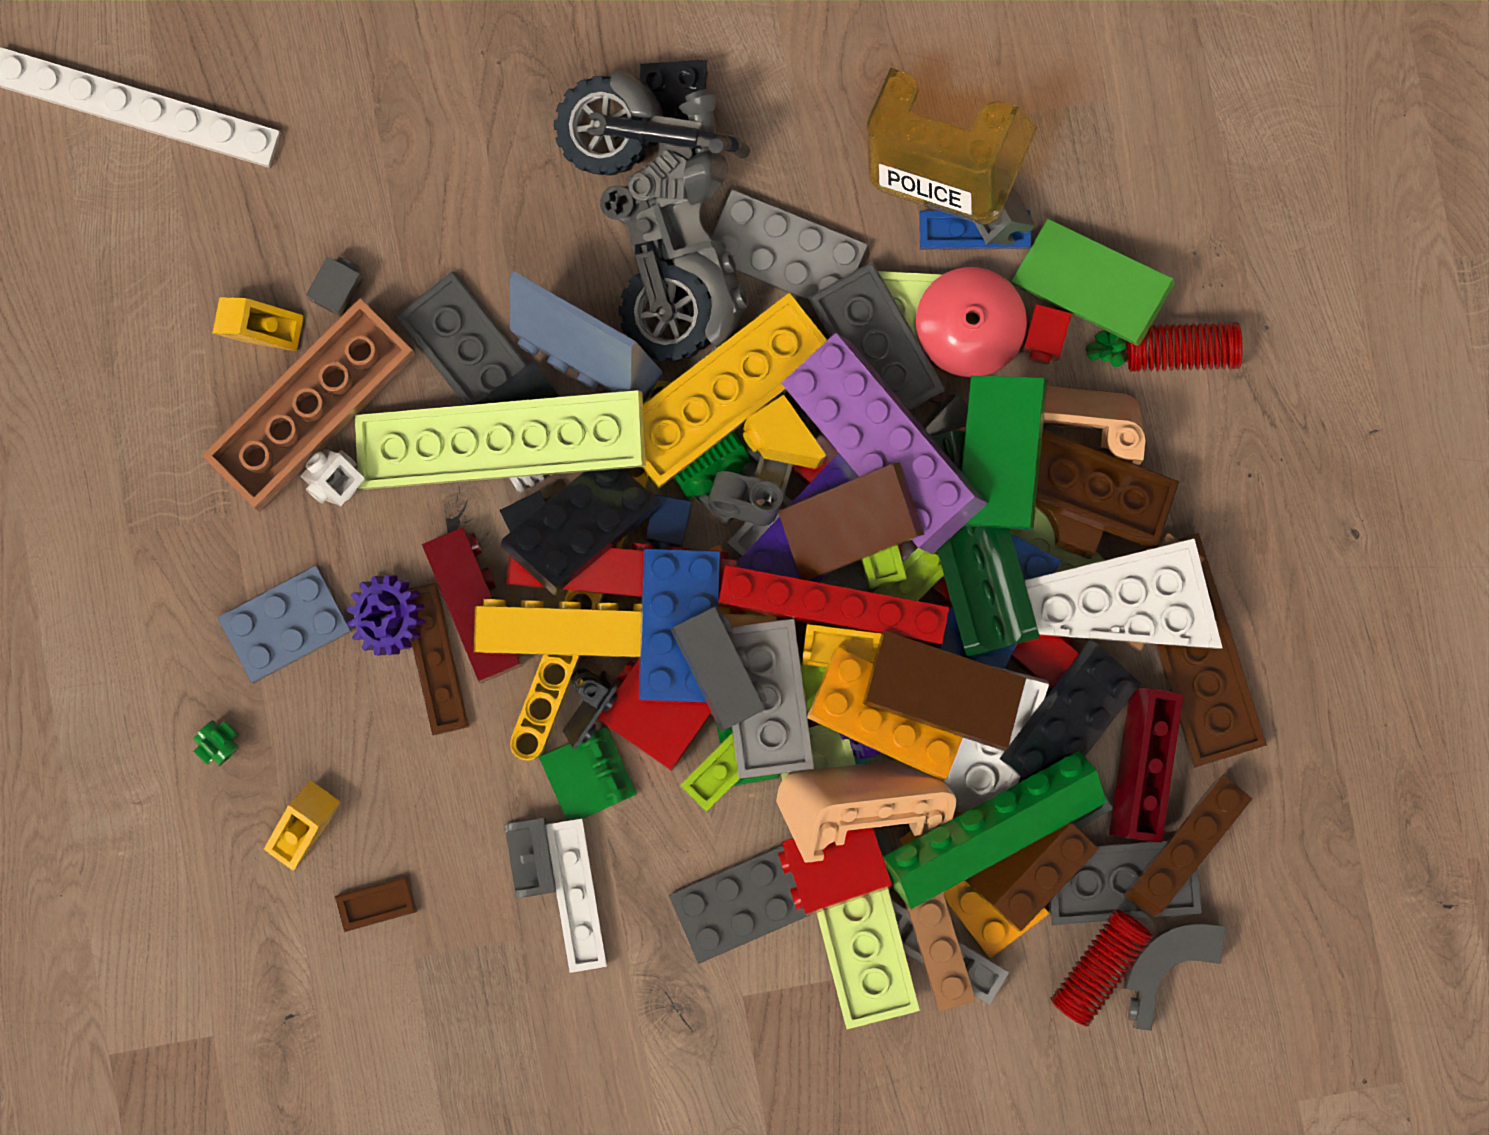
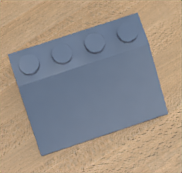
M513 271L509 277L510 330L520 339L517 345L534 356L537 355L538 351L549 357L547 363L563 373H566L568 368L579 374L577 380L594 391L598 386L609 393L641 391L644 404L663 372L638 343Z

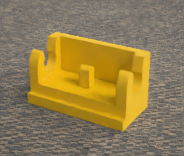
M807 624L802 665L827 668L834 650L838 647L868 662L874 663L881 633Z

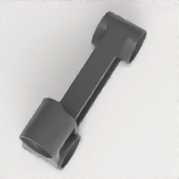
M786 390L778 398L785 395L789 403L796 405L800 409L796 413L805 424L806 412ZM760 455L754 477H747L729 471L716 472L707 507L712 512L721 516L737 518L757 526L770 525L775 521L780 510L793 464L764 459ZM756 500H766L772 505V507H762L756 502Z

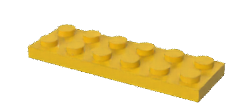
M790 293L643 404L646 467L642 468L658 488L662 487L745 423L749 416L764 408L784 393L786 388L781 383L827 341Z

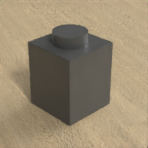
M341 256L336 261L326 257L306 296L311 302L341 317L346 312L363 281L360 273L356 272L358 266Z

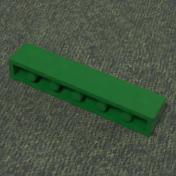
M1077 751L884 856L883 859L894 889L908 907L913 909L1107 803L1098 772L1084 755Z

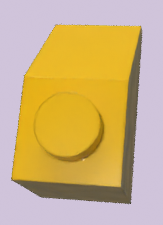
M219 297L213 334L240 342L297 351L304 315L248 298Z
M782 395L746 419L743 427L745 431L743 437L748 446L754 452L758 450L764 459L813 469L822 465L826 457L825 452L785 395Z
M310 780L287 806L264 850L294 871L326 828L341 802Z

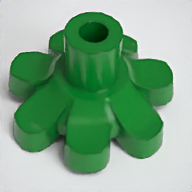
M1105 330L1095 335L1097 343H1091L1085 349L1087 351L1086 356L1091 361L1102 359L1104 362L1109 361L1114 368L1123 365L1125 362L1121 351L1126 348V340L1112 333L1108 335Z

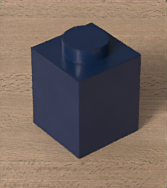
M655 494V498L660 502L658 509L650 516L646 541L652 542L654 549L683 548L692 502Z

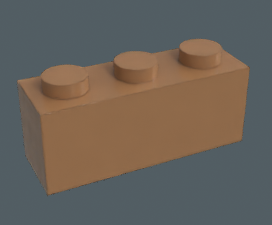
M943 892L913 909H910L906 904L937 1010L941 1012L976 1001Z

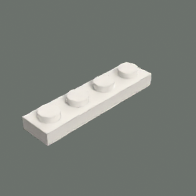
M583 818L546 824L569 972L607 967Z

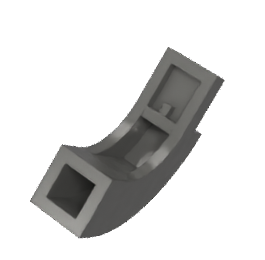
M1211 924L1176 926L1158 934L1151 939V942H1148L1149 945L1144 946L1145 950L1140 951L1141 956H1137V961L1132 962L1133 966L1129 967V972L1126 974L1123 989L1138 991L1137 998L1131 997L1128 1011V1020L1134 1021L1133 1028L1152 1031L1157 988L1162 977L1173 966L1186 961L1221 964L1225 926Z

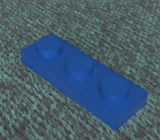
M920 211L919 213L920 250L1031 248V231L1023 233L1020 231L1013 232L1010 235L1014 238L1015 243L1010 245L997 243L988 245L985 243L970 214L961 211Z

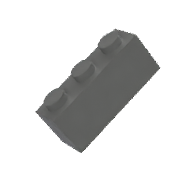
M715 607L671 629L721 732L765 710L762 703L767 701L766 695L757 680L751 682L745 670L750 667L749 661L741 646L734 647L729 637V634L733 633V629L724 612L718 614Z

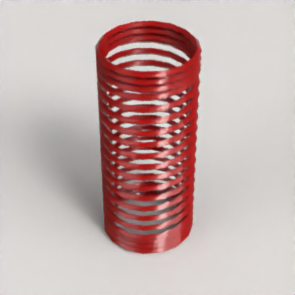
M1226 322L1224 325L1218 323L1217 326L1214 323L1210 326L1208 323L1204 326L1201 323L1197 326L1194 323L1191 326L1186 323L1184 327L1181 323L1177 327L1175 324L1171 327L1168 324L1164 327L1161 324L1158 327L1153 324L1148 330V363L1151 372L1154 369L1153 331L1155 333V368L1157 372L1160 370L1161 359L1162 370L1165 372L1167 369L1166 331H1168L1169 370L1172 371L1174 368V355L1175 368L1177 371L1180 369V330L1182 335V370L1185 371L1187 369L1186 329L1188 331V367L1190 371L1193 369L1194 362L1195 369L1197 371L1200 369L1199 330H1201L1202 335L1201 366L1203 370L1207 367V359L1208 368L1212 370L1214 362L1215 369L1218 370L1220 368V355L1223 370L1227 364L1230 370L1232 368L1234 370L1236 368L1239 369L1242 365V330L1238 322H1230L1229 324ZM1193 328H1194V333H1195L1194 352H1193V339H1192ZM1206 328H1207V331H1208V343H1207V347H1206V337H1205ZM1219 328H1220V330H1221V346H1220V343H1219V335H1218V334H1219ZM1173 329L1175 333V354L1173 350L1172 339ZM1213 329H1214V333H1215V336H1214V354H1213V339H1212V330H1213ZM1160 330H1161V334H1162L1161 357H1160V341H1159ZM1146 335L1140 346L1127 341V363L1130 372H1139L1141 368L1144 372L1147 370Z
M1118 909L1113 910V913L1107 919L1109 924H1103L1104 929H1099L1101 935H1095L1097 940H1091L1093 946L1088 945V950L1083 951L1085 956H1080L1082 962L1077 961V967H1072L1073 972H1068L1069 977L1064 978L1066 983H1060L1062 988H1057V991H1054L1055 994H1052L1053 997H1050L1051 1003L1060 1012L1085 1027L1090 1026L1094 1016L1098 1015L1097 1010L1102 1009L1101 1005L1106 1004V999H1110L1109 994H1113V989L1118 988L1117 983H1121V978H1124L1125 973L1129 972L1128 967L1133 966L1132 962L1137 961V956H1141L1140 951H1144V946L1149 945L1148 942H1151V939H1153L1151 932ZM1133 942L1138 943L1140 947H1137ZM1129 947L1135 949L1137 953L1133 952ZM1124 952L1130 954L1133 958L1128 957ZM1121 958L1127 960L1129 964L1125 963ZM1117 963L1123 965L1125 969H1122ZM1106 980L1111 981L1114 985H1110ZM1102 985L1108 987L1110 991L1106 990ZM1095 996L1099 997L1103 1002L1098 1001Z

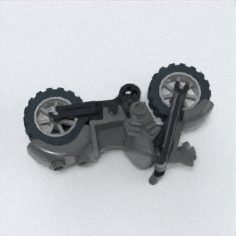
M616 70L612 77L592 76L591 79L580 80L576 83L577 86L574 89L569 88L563 95L566 98L563 103L559 102L556 109L558 118L554 120V130H557L558 137L555 138L558 147L563 149V156L569 162H573L576 168L597 175H617V173L631 170L635 163H640L645 158L644 153L646 149L659 145L656 158L648 163L647 166L635 172L634 175L626 178L629 184L626 186L615 185L607 188L600 200L601 209L608 218L619 220L628 227L640 271L639 274H635L628 281L630 285L628 288H624L621 295L623 303L622 306H619L618 311L619 316H622L623 323L620 325L623 333H627L629 338L636 341L649 357L659 361H679L697 355V352L701 349H705L710 342L719 347L739 330L742 315L746 312L745 308L748 307V299L744 289L738 286L733 274L736 272V265L729 251L725 252L726 246L724 242L715 241L706 232L701 221V208L703 202L707 201L719 189L727 177L728 164L720 152L728 151L740 158H746L750 153L749 146L735 136L716 133L713 112L717 104V93L708 94L706 89L687 95L685 97L687 102L681 104L679 108L688 115V121L663 117L660 103L653 91L645 82L623 70ZM599 99H603L602 113L595 112L589 105ZM611 99L623 106V109L614 115H610ZM586 111L592 120L590 125L581 126L583 114ZM582 132L594 135L589 146L585 143ZM603 136L610 151L609 153L595 152ZM624 138L625 140L621 146L616 148L614 139ZM680 287L686 291L683 297ZM647 301L650 304L649 312H645ZM658 317L660 319L654 332L648 325L646 318ZM684 321L691 322L692 324L689 329L682 335L678 323H683ZM668 322L675 339L660 337Z

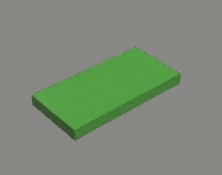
M1047 219L1011 281L1014 286L1136 346H1140L1175 285L1173 278L1050 219Z

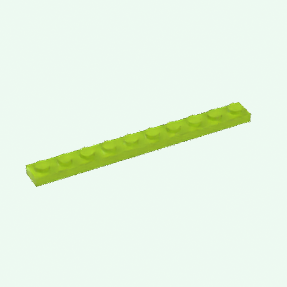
M917 548L903 562L907 579L879 586L873 593L919 601L944 576L937 550L931 554ZM801 664L807 713L812 706L827 668ZM733 733L680 785L706 813L740 780Z

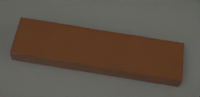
M437 583L409 588L407 591L418 590L420 594L415 599V603L424 604L425 607L418 612V617L423 618L425 624L416 625L415 628L421 636L420 638L411 639L432 735L469 728Z

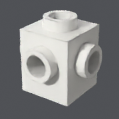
M327 449L315 453L306 463L305 467L307 469L300 476L309 484L306 491L314 499L322 504L328 501L338 506H342L345 501L349 500L356 492L358 486L365 480L355 469L357 464L351 457L341 450L335 453Z

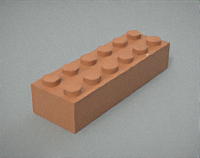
M359 298L202 457L260 513L305 468L308 460L315 453L322 451L355 418V415H358L416 355Z

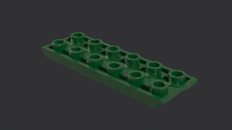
M966 427L931 436L962 472ZM963 526L937 552L966 657L976 656L1040 638L1010 528Z

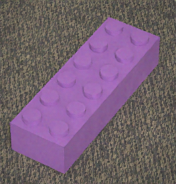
M835 333L781 383L859 477L890 464L901 463L925 534L912 539L918 548L933 554L988 504L850 340Z

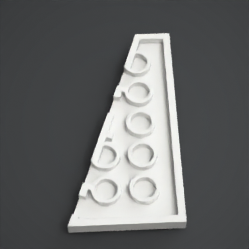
M1195 539L1025 580L1039 635L1222 649Z

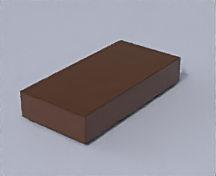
M408 876L335 896L344 932L417 912Z

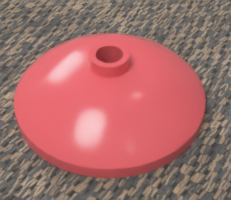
M980 267L958 268L938 277L924 292L916 313L917 337L927 357L940 369L955 376L971 378V375L987 376L993 374L1010 363L1022 346L1027 328L1024 303L1014 286L1001 275ZM970 312L978 314L980 321L975 325H971L966 321V315Z

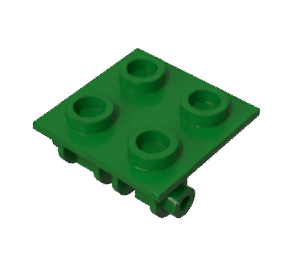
M607 727L594 731L591 738L585 744L581 742L576 750L569 743L539 757L567 821L584 819L637 795Z

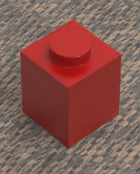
M1038 304L1035 305L1022 352L1029 354L1028 359L1042 364H1050L1051 360H1059L1071 313Z

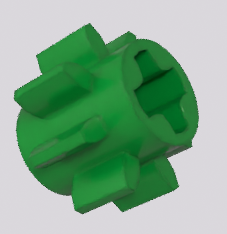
M212 720L194 736L193 740L199 746L193 752L205 764L208 765L214 760L218 766H221L238 750L239 746L233 740L239 734L228 722L224 721L219 726Z

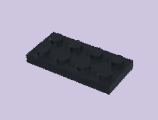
M624 469L583 472L502 539L500 547L555 596L655 512L660 501Z
M1089 640L999 759L1019 777L1026 780L1077 751H1080L1085 757L1141 683L1099 644Z

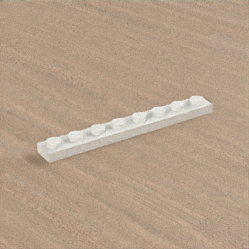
M0 47L1 88L264 167H271L281 135L278 130Z

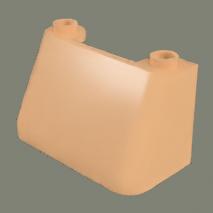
M1047 386L1043 424L1101 430V449H1107L1114 457L1138 466L1144 460L1145 433L1141 407L1134 397L1122 393Z
M899 760L793 772L787 775L781 782L776 799L805 863L823 861V849L834 841L836 845H844L848 830L910 823L909 826L914 836H920L922 833L924 835L952 820L956 807V798L947 783Z

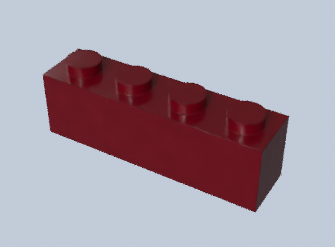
M462 527L423 543L422 547L478 682L484 683L522 667L519 658L525 656V654L474 652L475 607L483 606L484 599H494L490 590L496 588L489 568L481 569L476 556L482 554L475 534L467 535Z
M1137 688L1130 697L1109 835L1162 843L1184 694Z

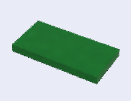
M971 375L962 473L988 504L964 526L1033 530L1047 380L1045 378Z

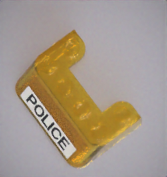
M890 68L867 121L868 176L870 182L882 193L971 222L989 224L995 221L1003 210L1036 133L1037 126L1019 107L1001 101L986 104L980 110L971 131L913 113L911 110L919 92L917 81L909 73Z

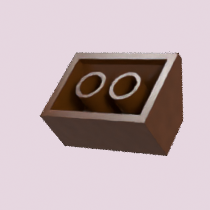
M1070 822L964 881L1017 931L1021 932L1099 848Z

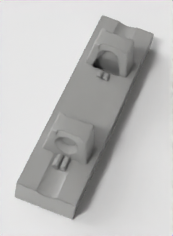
M891 900L905 953L924 964L913 929L906 941H904L907 933L912 928L908 911ZM958 942L974 996L990 1005L1009 972Z

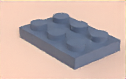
M317 566L217 617L253 684L352 632Z

